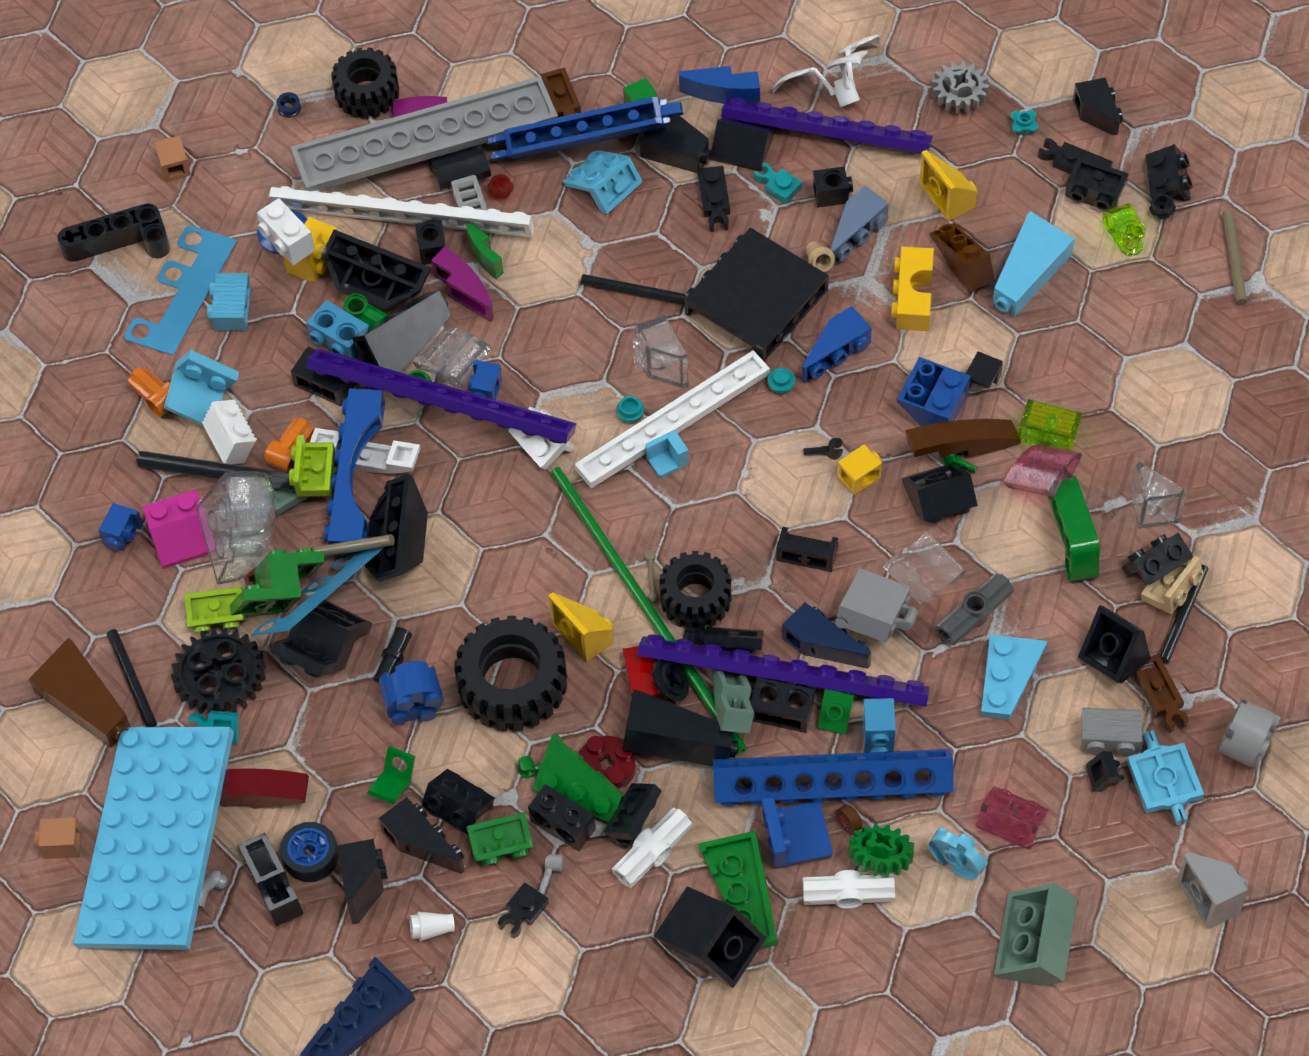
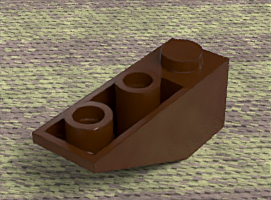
M946 224L938 230L930 232L933 241L958 280L970 291L995 282L990 253L956 224Z

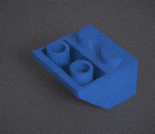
M919 357L897 398V403L920 426L955 421L969 394L970 375Z

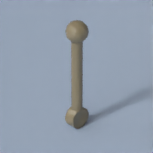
M647 550L644 553V559L648 562L650 587L648 600L651 603H656L659 599L655 590L653 565L656 555L653 550Z

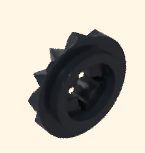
M666 660L655 662L650 674L654 678L652 684L658 688L657 693L663 694L665 701H672L674 704L684 700L689 692V684L683 669L676 662Z

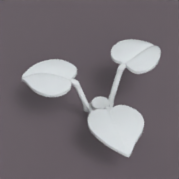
M879 35L868 36L849 44L839 51V54L845 53L846 57L836 59L826 65L827 70L840 66L842 79L834 81V88L817 68L812 67L783 76L774 84L772 93L791 78L816 75L829 90L830 95H836L840 108L859 101L860 98L855 88L851 63L860 64L863 56L868 54V50L852 52L856 48L864 46L879 47ZM846 63H847L848 76H847V73H846V70H845V65H846Z

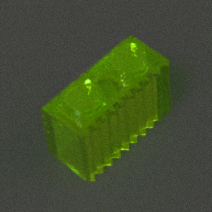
M1028 399L1020 422L1019 437L1028 444L1036 445L1040 443L1047 447L1050 446L1055 451L1064 452L1067 450L1070 453L1073 451L1083 413Z

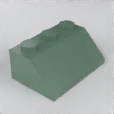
M1055 883L1008 892L994 976L1039 986L1064 982L1078 898Z

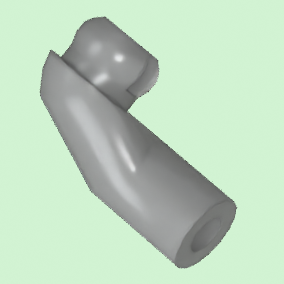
M215 870L204 877L198 910H204L209 892L213 888L222 890L226 887L228 882L226 875L220 874V871Z

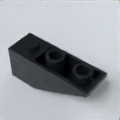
M406 797L378 818L381 831L400 852L460 874L465 871L463 865L465 857L461 850L455 844L451 846L448 844L443 830L436 823L431 825L426 819V812L418 803L413 805Z

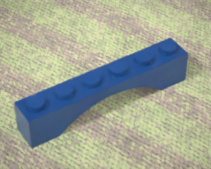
M349 388L348 399H343L342 414L345 415L344 424L340 423L339 440H342L341 449L337 448L335 452V465H338L337 474L332 475L331 481L334 498L329 499L328 516H331L330 525H325L324 541L328 542V544L367 538L368 526L366 519L354 500L353 475L363 448L382 428L385 410V399L382 390Z

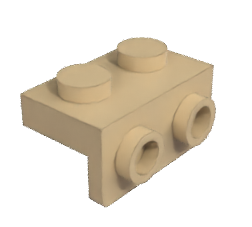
M1194 556L1191 561L1183 563L1151 585L1146 586L1141 593L1142 601L1172 614L1177 606L1184 604L1192 586L1198 585L1203 576L1201 558Z

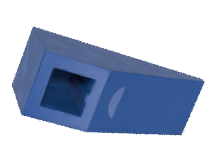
M850 306L828 321L802 366V381L804 383L811 379L819 378L827 369L834 365L842 364L847 357L857 351L865 350L871 343L872 328L853 306Z

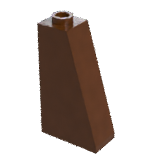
M69 638L29 678L31 686L37 695L110 748L120 740V733L123 730L127 731L128 727H131L123 709L74 642Z

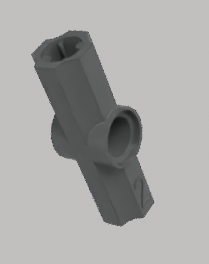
M995 573L976 591L967 593L963 598V602L936 625V632L947 645L954 646L973 628L983 625L986 622L987 616L1013 594L1014 587L1009 579L1003 574ZM976 607V608H979L980 610H979V611H972V610H970L969 608Z

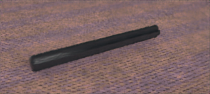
M140 451L136 458L138 466L288 490L292 488L289 483V473L148 451Z

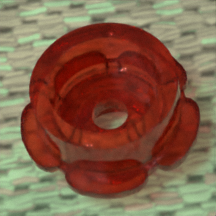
M498 174L490 179L488 193L493 198L505 199L514 190V185L506 175Z

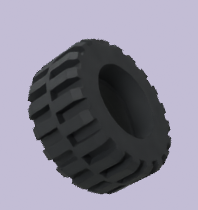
M507 616L505 620H500L499 617L493 618L488 625L481 623L475 627V634L472 632L468 633L464 638L465 645H460L457 650L454 670L460 700L464 708L469 710V714L475 720L481 717L482 725L491 728L494 724L497 725V729L500 731H507V727H514L515 731L524 730L523 726L529 724L531 727L540 724L539 719L543 717L546 720L553 715V707L559 708L563 701L562 695L567 690L565 654L562 645L559 644L558 638L553 632L548 633L547 627L540 622L534 625L531 618L523 617L522 620H517L516 616ZM507 658H521L531 662L538 668L536 676L529 683L515 689L498 688L484 679L486 672L492 665Z

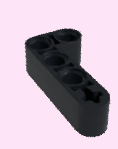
M150 203L66 227L57 236L63 257L71 262L142 241L147 254L152 258H163L170 251L169 240L159 209Z

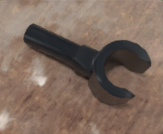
M832 438L828 446L803 448L804 455L826 454L830 459L836 460L841 457L843 449L834 448H840L843 441L840 438Z

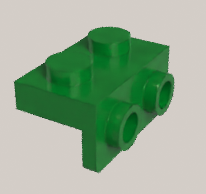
M525 812L466 826L475 862L481 860L482 866L500 862L499 856L508 853L511 854V858L528 855V848L534 847Z

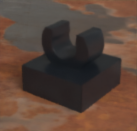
M1102 751L1086 764L1093 791L1103 792L1110 785H1117L1125 779L1124 775H1118L1117 768L1121 764L1118 760H1114L1113 753L1110 751Z

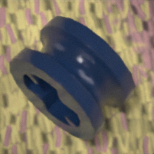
M286 92L277 98V108L281 116L291 118L299 114L301 105L296 94ZM290 102L293 107L288 108L285 104Z

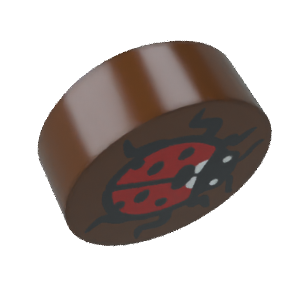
M844 804L835 811L836 819L845 832L854 835L855 830L859 831L862 829L861 817L852 806Z

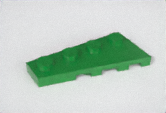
M756 830L698 843L725 903L735 907L767 937L760 949L779 945Z

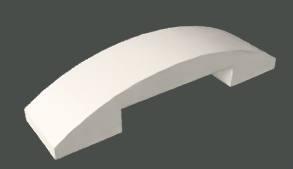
M321 428L314 429L310 443L333 442L335 452L337 448L341 449L342 440H339V431ZM394 440L392 446L368 442L359 456L355 470L387 474L413 471L421 447L419 444Z

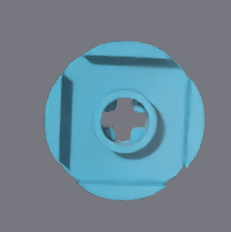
M938 828L928 844L930 853L941 865L948 862L954 867L951 872L964 879H976L988 865V861L974 848V840L966 834H960L958 837L944 828Z

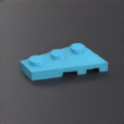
M990 634L981 717L1011 719L1031 676H1033L1041 656L1047 648L1048 641Z

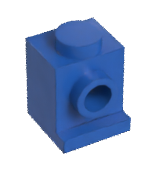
M474 360V375H471L469 378L468 391L496 400L502 383L501 365Z
M112 503L99 528L102 542L107 548L113 551H124L128 542L133 541L136 528L141 529L143 526L139 511Z

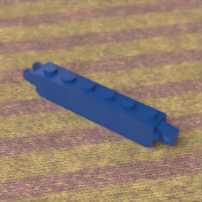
M651 97L508 128L504 130V134L488 137V145L506 143L507 150L491 153L490 159L491 161L509 158L518 160L667 128L666 124L671 123L670 118L684 115L681 102L668 104L666 99L660 100L658 97Z

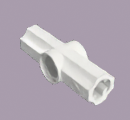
M673 807L652 829L647 828L638 835L632 845V849L612 868V873L625 887L632 888L653 866L658 867L664 863L669 857L672 847L692 828V822L680 809Z
M844 870L836 873L834 876L803 877L802 880L804 905L836 904L839 908L853 909L860 907L863 903L895 902L893 874H889V877L886 878L884 874H878L875 877L873 875H861L860 872L854 870Z

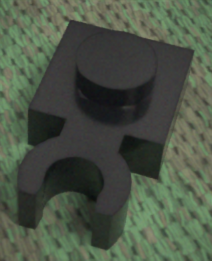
M524 882L506 904L507 910L511 913L500 917L498 928L502 930L505 925L509 923L514 924L515 926L510 934L513 939L518 937L522 930L521 924L525 921L532 925L549 904V898Z

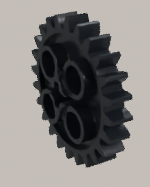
M227 627L223 628L221 634H217L216 629L212 628L211 635L209 636L203 630L200 631L201 639L199 640L191 636V646L181 645L184 654H175L178 663L171 664L174 672L171 674L173 683H175L173 685L175 692L179 693L181 702L187 701L190 710L197 706L199 714H202L206 708L209 712L219 709L226 712L227 708L237 712V704L240 703L247 707V697L251 699L257 698L254 689L262 690L263 687L260 680L266 679L265 672L263 671L266 669V664L262 660L264 658L262 651L258 650L256 641L250 642L248 634L240 638L237 629L229 635ZM232 652L230 656L222 657L223 654ZM200 663H206L204 666L200 668L195 667ZM235 676H243L239 680H232ZM215 686L211 691H204L208 687Z

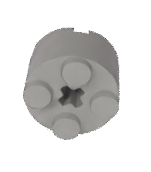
M1241 699L1234 712L1236 715L1229 722L1217 752L1256 769L1270 744L1269 738L1274 733L1280 716L1254 703Z

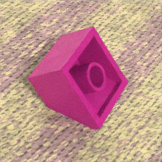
M197 489L142 506L162 569L217 552Z

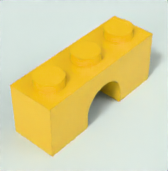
M901 247V257H895L894 273H899V280L894 279L893 296H898V302H892L891 318H897L896 329L929 331L931 293H921L913 288L917 286H931L934 248Z

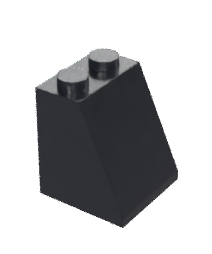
M688 886L653 936L670 952L731 988L735 987L767 938L735 907Z

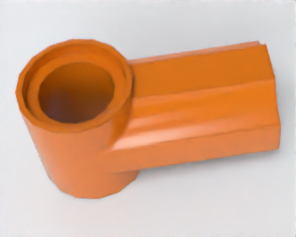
M145 366L137 367L133 370L130 378L127 380L129 386L145 399L146 404L159 418L163 417L169 412L164 408L170 383H163Z
M301 417L299 419L295 418L281 438L273 440L269 444L264 455V461L289 473L290 469H294L295 462L292 461L291 449L292 445H296L297 435H303L305 443H309L315 428L307 420Z

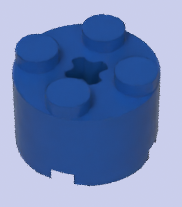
M413 661L395 666L396 672L389 676L388 672H385L380 677L379 687L386 713L394 725H401L407 721L419 718L421 721L432 720L437 716L436 711L444 703L436 669L433 665L431 668L428 667L427 662Z

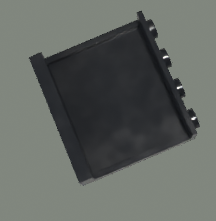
M750 227L744 235L741 234L736 238L733 247L728 252L721 254L717 264L703 274L698 285L687 291L684 297L685 314L689 316L693 310L752 346L756 354L765 362L827 293L829 275Z

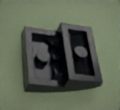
M481 144L429 159L440 189L451 187L452 181L471 175H476L477 180L491 177V170Z

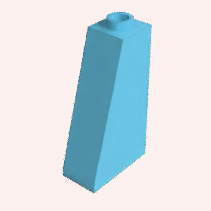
M1030 212L1024 221L995 285L993 304L1000 311L1007 312L1015 317L1073 254L1075 239L1038 215Z

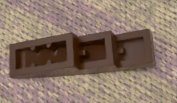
M1007 419L956 420L905 430L906 439L914 457L939 451L941 457L964 451L968 457L1021 443L1012 420Z

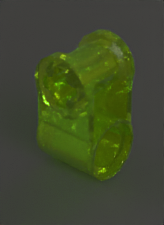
M1127 203L1104 211L1103 222L1105 228L1112 235L1120 251L1128 256H1135L1141 253L1143 250L1142 238L1145 236V227L1138 218L1134 207Z

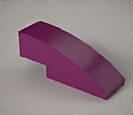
M444 246L431 260L434 276L446 283L450 298L491 322L494 319L492 302L480 278L463 259Z

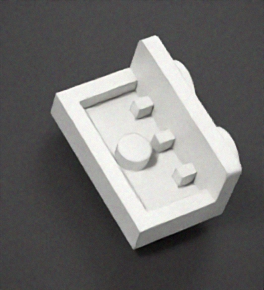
M532 407L528 408L529 410L552 416L545 409L540 411ZM514 428L508 430L539 467L545 470L564 450L572 452L575 449L569 441L566 444L553 443L548 438L538 435L529 436L521 430Z

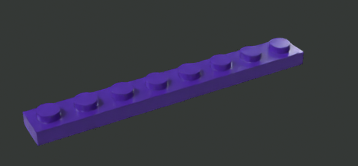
M742 98L727 99L722 107L721 117L917 153H922L925 150L929 151L933 138L932 135H927L926 132L921 130L904 131L894 125L882 127L875 125L871 121H849L844 116L832 118L823 116L822 113L816 111L804 113L797 111L793 107L776 108L766 102L748 103Z

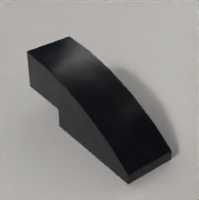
M266 833L239 844L238 847L275 926L304 914Z

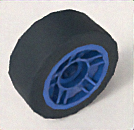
M303 822L293 826L282 839L280 848L282 861L286 871L297 880L316 882L324 879L335 869L338 863L339 852L336 839L332 831L325 825L317 822ZM309 849L310 852L313 851L314 853L306 855V850Z

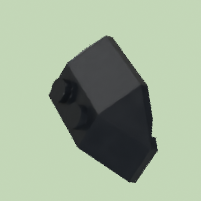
M335 229L322 252L338 292L348 296L351 294H361L367 299L368 304L385 311L419 294L431 271L429 266Z
M410 474L387 481L384 487L385 492L379 498L370 517L368 538L392 534L395 540L393 546L384 547L365 564L368 571L380 582L403 575L423 562L428 512L414 478Z

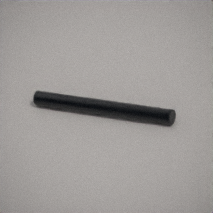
M583 274L581 277V285L685 305L684 293Z
M1201 564L1203 570L1202 579L1198 585H1193L1189 590L1187 598L1179 608L1159 655L1164 664H1168L1171 660L1209 570L1203 564Z
M112 629L107 632V637L145 726L155 727L157 725L156 719L120 635L116 629Z

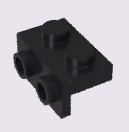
M1173 144L1145 155L1151 199L1159 194H1167L1170 197L1180 194L1185 201L1191 199L1190 189L1193 188L1187 172L1190 163L1185 152H1181Z
M1179 532L1168 538L1163 534L1150 542L1152 548L1146 552L1141 548L1129 555L1128 559L1130 562L1122 566V569L1127 576L1138 572L1145 585L1148 586L1190 560L1193 554Z
M447 768L428 783L422 806L468 835L466 826L474 825L480 816L492 808L495 797Z

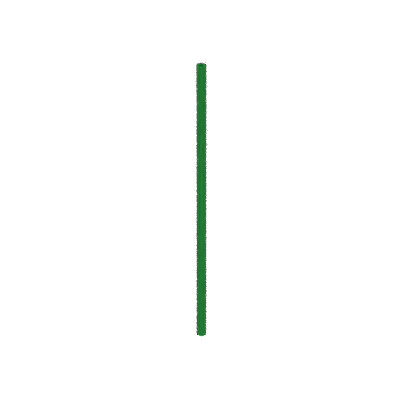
M560 467L554 468L551 471L552 476L657 634L663 636L665 640L676 642ZM677 663L683 669L687 679L715 721H718L714 697L693 665ZM733 732L732 740L738 741L736 753L740 755L747 750V746L739 734Z

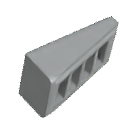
M476 175L451 182L452 194L457 207H480L477 210L487 211ZM476 197L475 199H471V200H468V201H464V202H463V200Z

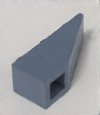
M866 186L861 188L846 202L831 246L835 256L833 266L840 260L844 261L857 245L864 244L872 232L877 228L881 229L888 221L889 203Z

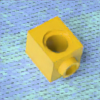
M864 444L838 461L837 477L856 495L881 478L882 460L875 451L871 452Z

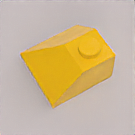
M923 151L921 155L919 184L945 218L950 221L975 208L976 195L978 194L975 184L972 181H968L960 171L929 151Z
M554 592L548 595L551 623L586 662L614 643V626L606 616L601 617L595 609Z

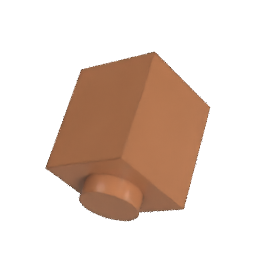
M180 136L154 142L165 182L191 176Z
M76 817L40 819L39 830H35L34 843L35 847L40 849L44 859L80 857L81 828Z

